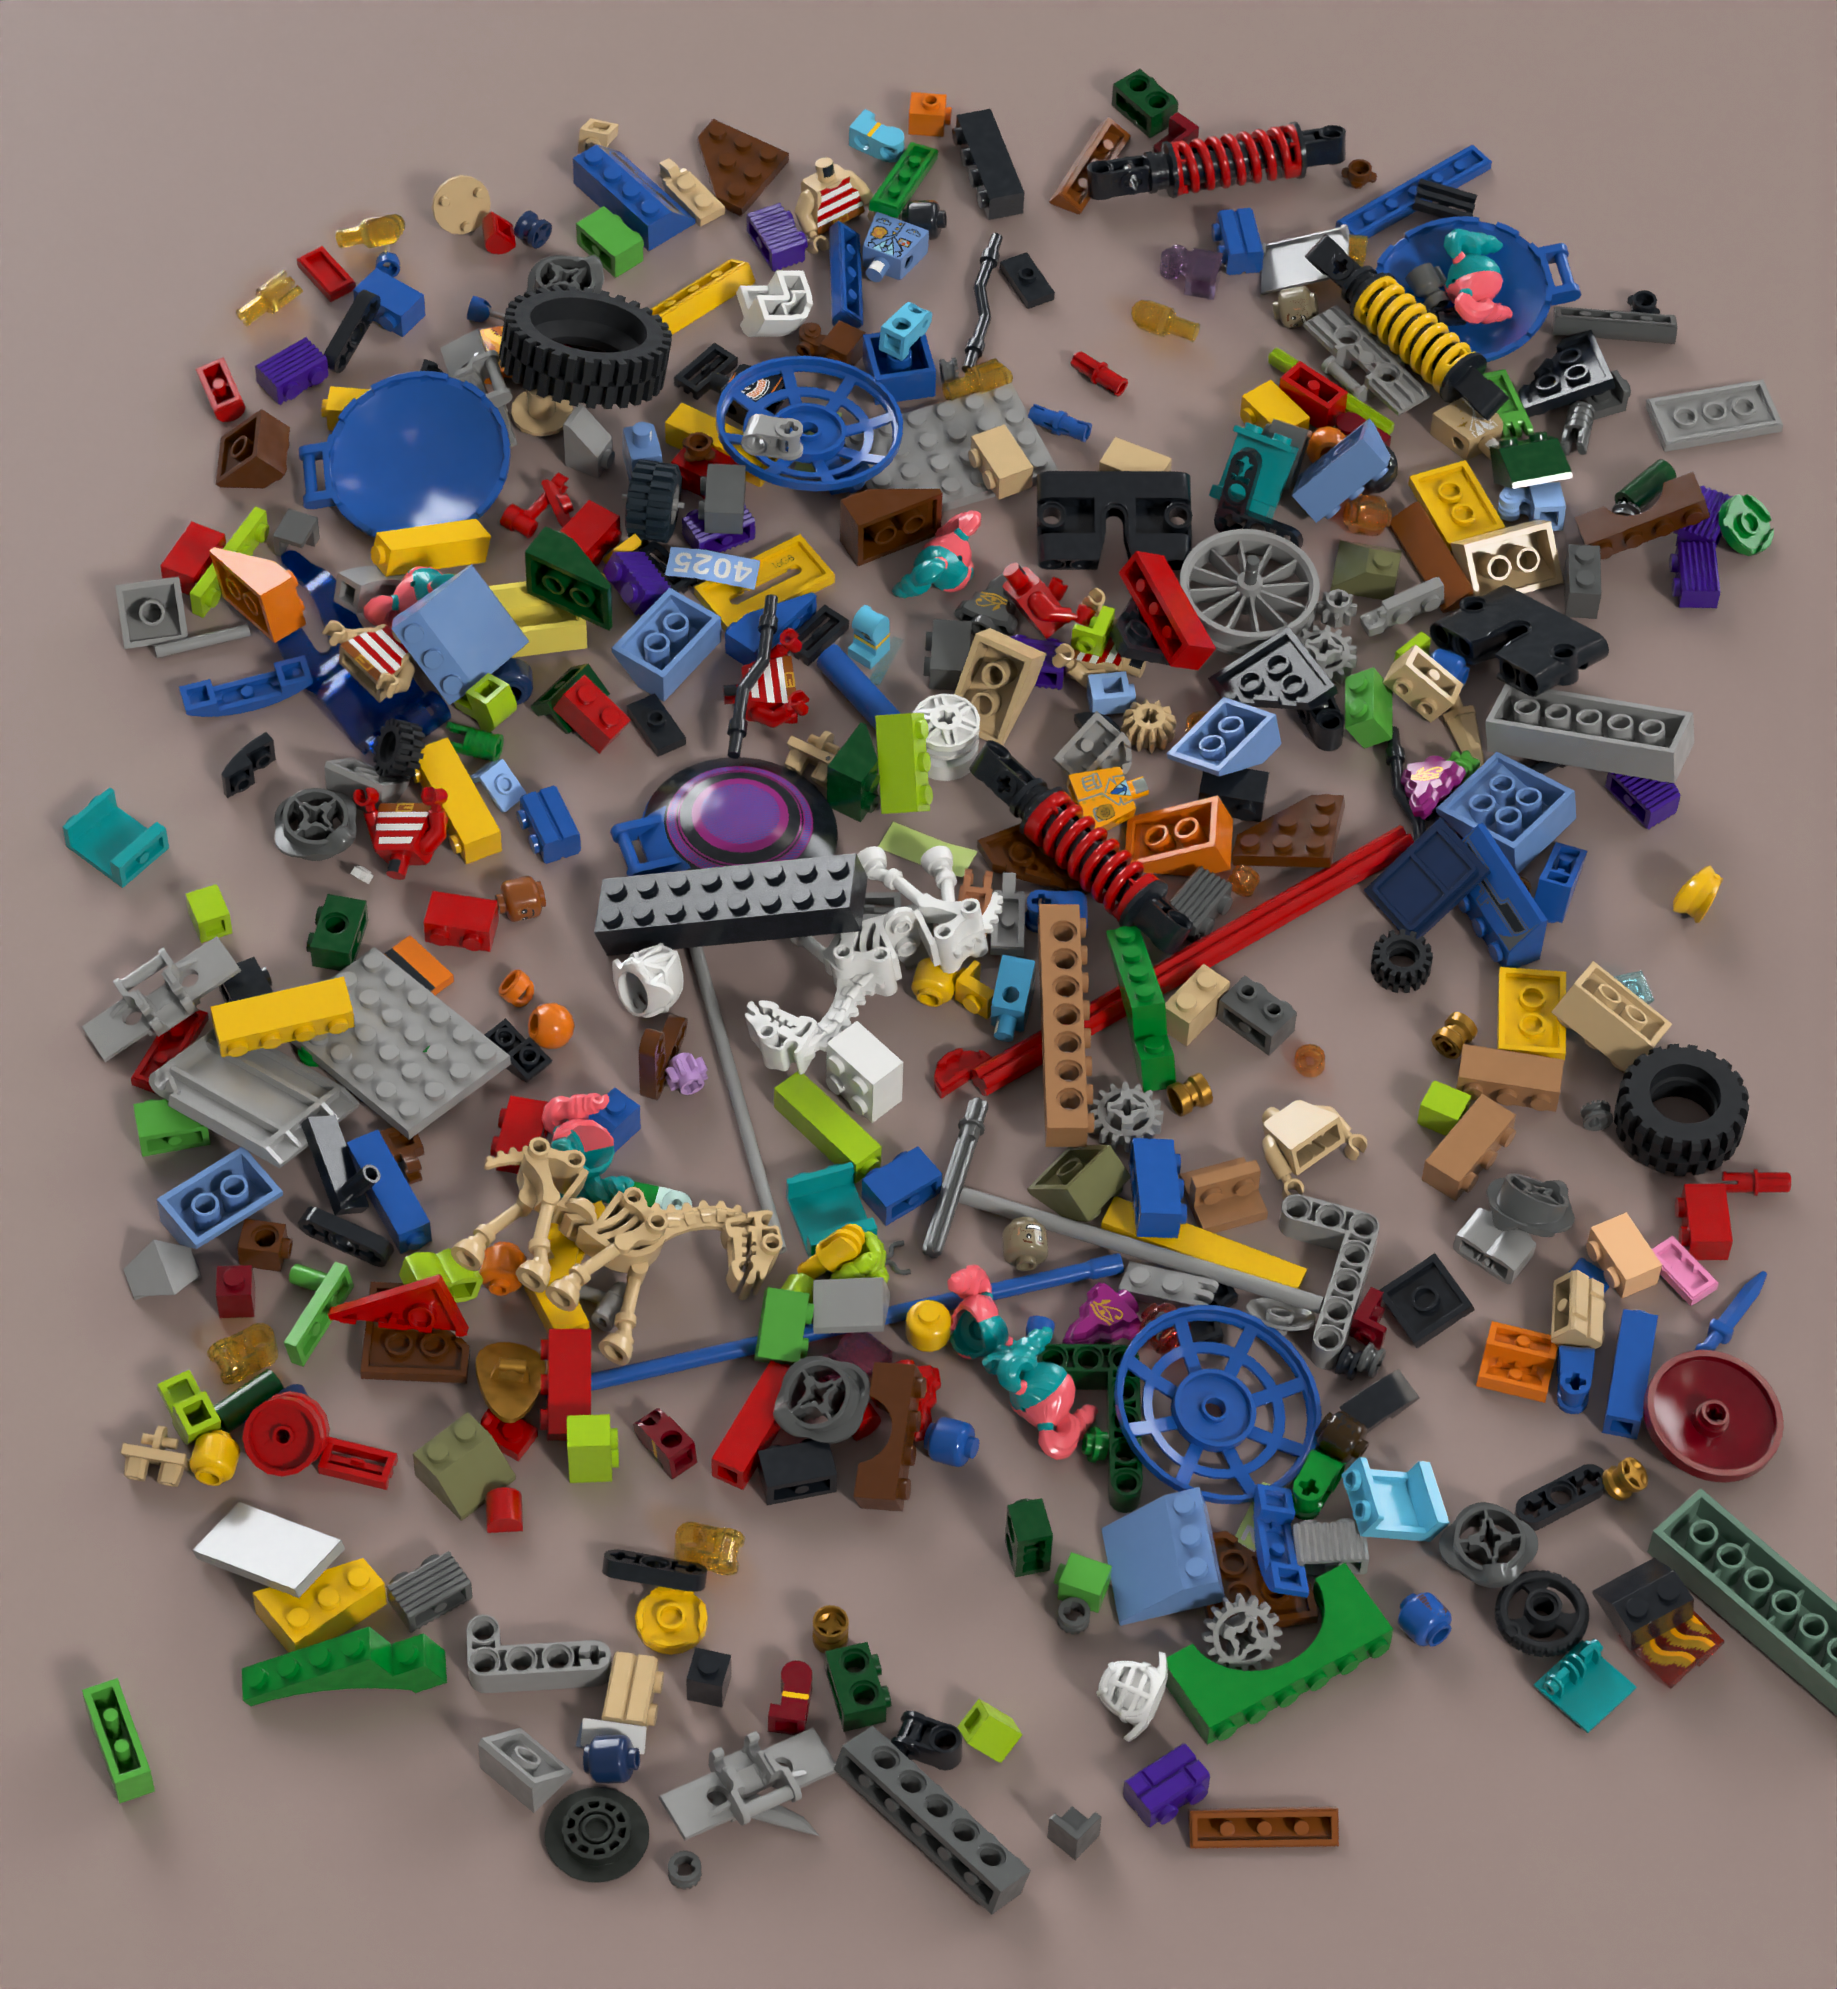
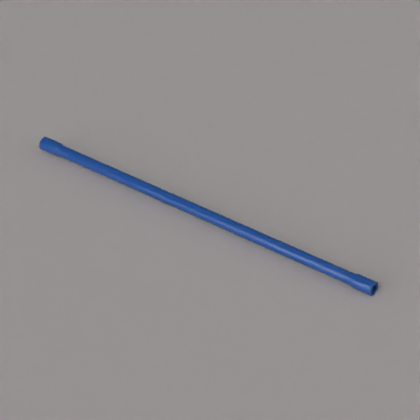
M1120 1253L1093 1258L1087 1262L991 1283L993 1301L1087 1279L1095 1280L1124 1273L1122 1257ZM950 1292L892 1305L888 1308L885 1325L905 1321L911 1306L919 1301L934 1300L943 1304L950 1311L956 1309L963 1299L956 1293ZM812 1323L811 1325H805L803 1338H809V1342L848 1333L814 1334ZM757 1336L591 1373V1391L754 1355Z

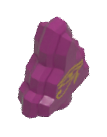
M1434 755L1426 758L1424 762L1408 764L1407 769L1403 771L1401 783L1405 787L1406 796L1410 798L1409 806L1414 817L1426 819L1439 802L1445 800L1452 790L1458 788L1466 774L1465 768L1459 766L1454 761H1446L1444 758Z
M1098 1282L1087 1292V1301L1079 1307V1318L1069 1326L1062 1344H1097L1100 1341L1113 1343L1121 1338L1133 1339L1144 1328L1137 1316L1139 1312L1137 1301L1125 1289H1121L1116 1293L1107 1284Z

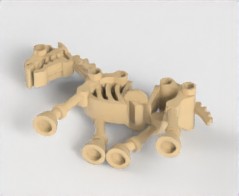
M535 1137L530 1141L529 1146L523 1147L522 1152H518L516 1148L511 1147L509 1154H505L500 1150L496 1158L486 1157L485 1170L506 1165H520L516 1178L520 1190L518 1198L513 1206L488 1224H480L473 1231L474 1236L460 1240L451 1248V1255L459 1265L471 1271H478L484 1262L486 1246H489L496 1239L495 1235L519 1217L528 1216L533 1209L537 1211L539 1216L534 1236L528 1242L529 1252L534 1255V1258L527 1260L516 1270L518 1280L534 1292L540 1293L546 1290L547 1298L556 1307L564 1311H573L580 1299L579 1291L581 1286H584L591 1279L590 1275L605 1266L614 1271L628 1273L621 1311L615 1315L614 1324L618 1330L604 1337L599 1343L600 1352L608 1360L618 1365H626L633 1353L632 1345L634 1340L632 1338V1329L636 1327L637 1317L634 1315L640 1286L643 1283L648 1267L658 1258L664 1242L690 1231H721V1243L723 1248L727 1249L729 1270L726 1275V1281L731 1292L735 1293L743 1275L746 1279L739 1295L740 1300H746L752 1288L753 1295L756 1296L766 1275L771 1272L783 1242L779 1227L776 1225L768 1226L773 1212L770 1210L750 1211L745 1214L738 1204L731 1209L726 1207L724 1201H719L716 1206H709L705 1200H701L698 1207L692 1208L690 1203L686 1202L680 1210H676L673 1204H669L666 1210H662L658 1203L648 1207L644 1193L636 1187H629L624 1193L618 1191L597 1220V1214L592 1202L583 1197L576 1198L583 1189L589 1173L588 1170L583 1168L585 1163L584 1154L578 1150L558 1151L551 1148L545 1138ZM552 1222L558 1224L559 1231L569 1240L574 1241L575 1245L591 1258L583 1264L576 1263L569 1269V1276L557 1279L548 1286L551 1271L547 1255L550 1252L548 1234ZM743 1265H744V1267H746L745 1272H742V1271H741L742 1268H743Z

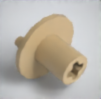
M459 175L449 178L439 186L433 197L432 210L434 219L441 228L452 234L472 232L482 225V219L489 213L491 204L489 192L481 181L472 176Z
M536 389L532 391L526 390L517 396L512 403L511 417L521 432L533 436L557 434L563 430L564 422L573 411V406L569 405L570 401L563 399L561 403L552 401L553 396L540 397L536 395Z

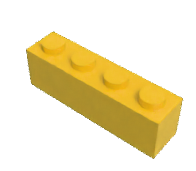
M448 737L425 745V748L421 751L424 754L423 759H419L421 766L419 770L415 769L416 775L412 778L416 784L420 782L423 788H442L447 792V801L441 805V808L445 810V815L449 818L446 830L450 835L448 839L454 854L460 853L465 864H469L501 852V831Z
M344 976L210 1006L212 1023L221 1057H239L248 1051L261 1048L274 1049L282 1043L296 1040L304 1042L313 1039L317 1035L326 1033L340 1034L348 1030V1028L355 1027L353 1008Z

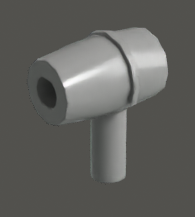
M616 1282L607 1292L587 1285L581 1286L579 1291L580 1298L598 1304L591 1317L597 1328L609 1332L615 1327V1315L621 1311L626 1289L625 1282Z

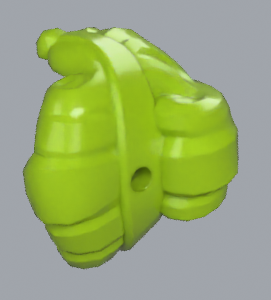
M871 1231L865 1232V1243L862 1246L860 1255L853 1261L843 1264L840 1270L833 1272L830 1279L883 1277L887 1284L889 1274L885 1267L886 1250H884V1244L878 1239V1236Z

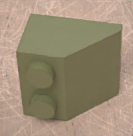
M1110 1145L1068 1147L1027 1190L1030 1195L1060 1216L1075 1221L1088 1222L1095 1219L1101 1213V1208L1108 1200L1113 1199L1122 1192V1186L1131 1176Z
M468 1412L413 1453L415 1476L461 1521L486 1503V1494L489 1491L507 1487L516 1480L515 1473L491 1434Z

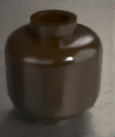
M1338 1411L1334 1415L1329 1412L1321 1421L1314 1434L1318 1438L1317 1448L1329 1457L1342 1463H1347L1352 1457L1356 1460L1362 1457L1369 1446V1442L1364 1440L1367 1435V1427L1344 1411Z

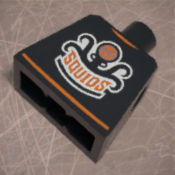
M746 364L739 365L731 377L716 372L711 379L710 389L720 393L721 396L728 383L739 373L751 366ZM772 375L758 380L741 392L754 402H757L769 393L785 389L782 375ZM786 399L775 402L765 409L776 414ZM733 400L726 416L743 426L748 411Z

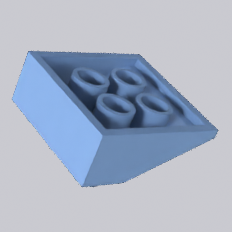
M472 564L395 616L391 628L449 705L464 696L465 692L487 673L492 674L529 643L528 638Z
M1496 752L1436 808V813L1463 838L1478 824L1484 823L1516 873L1519 874L1576 819L1575 791Z
M1200 1487L1164 1495L1101 1528L1108 1565L1112 1566L1111 1583L1120 1626L1223 1602L1222 1598L1225 1597L1208 1509Z

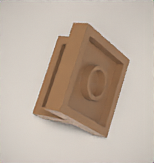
M1241 1157L1180 1174L1179 1178L1184 1180V1195L1199 1228L1217 1233L1267 1219L1268 1210L1258 1190L1261 1170L1257 1160L1246 1162L1245 1158Z

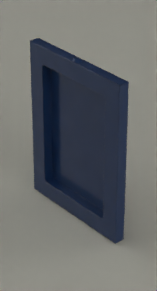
M1440 817L1372 881L1364 891L1375 902L1377 908L1381 909L1393 922L1398 931L1406 929L1405 935L1409 936L1411 931L1417 932L1416 939H1419L1431 930L1491 872L1468 848V844L1463 842Z

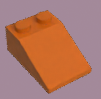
M215 547L209 550L223 598L271 641L276 643L306 625L303 614L305 605L296 590L298 581L289 569L284 570L275 561Z
M1218 795L1135 815L1127 820L1125 850L1132 854L1130 863L1140 861L1144 865L1143 873L1191 876L1199 866L1213 873L1227 871L1231 869L1233 818Z

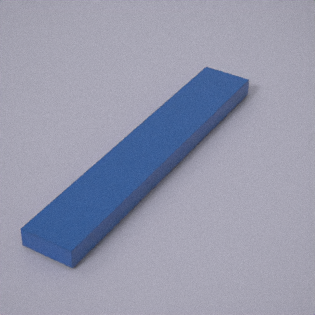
M1472 144L1336 221V228L1347 224L1349 241L1356 246L1417 211L1412 209L1420 178L1452 188H1458L1490 170L1492 161ZM1421 198L1422 200H1426V201H1429V202H1434V201H1431V200H1427V199Z

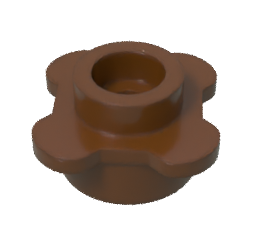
M1363 159L1353 160L1349 163L1348 168L1342 169V177L1347 178L1351 183V187L1355 189H1361L1367 183H1373L1377 180V174L1372 172L1371 164Z
M695 432L684 438L682 441L683 447L686 448L684 459L688 462L710 461L714 459L715 451L711 447L713 438L702 432Z

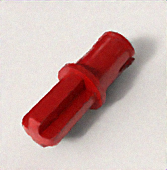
M1082 351L1076 352L1070 362L1071 366L1091 378L1092 384L1096 385L1098 383L1116 396H1120L1127 388L1128 379L1109 369L1106 362L1100 363Z
M1753 1169V1172L1722 1171V1181H1736V1184H1725L1726 1193H1753L1754 1196H1758V1193H1788L1791 1190V1175L1788 1172H1758V1169Z

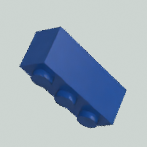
M1133 1138L1128 1165L1131 1176L1130 1183L1136 1236L1178 1238L1180 1224H1186L1187 1205L1181 1203L1184 1195V1180L1178 1178L1181 1170V1155L1175 1154L1173 1139Z

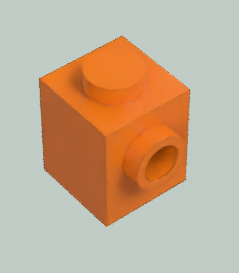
M911 92L908 134L944 137L945 125H951L952 107H946L947 95Z

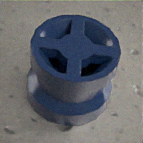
M531 210L526 211L520 216L514 228L515 236L521 240H527L528 244L535 249L542 247L552 232L551 223L545 219L539 220L538 215Z

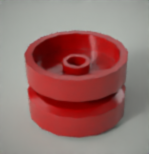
M288 1391L275 1394L251 1412L245 1422L242 1439L245 1452L254 1466L267 1474L284 1477L298 1474L321 1456L328 1444L330 1428L327 1415L317 1401L306 1394ZM284 1430H287L289 1432V1440L285 1438L286 1432Z

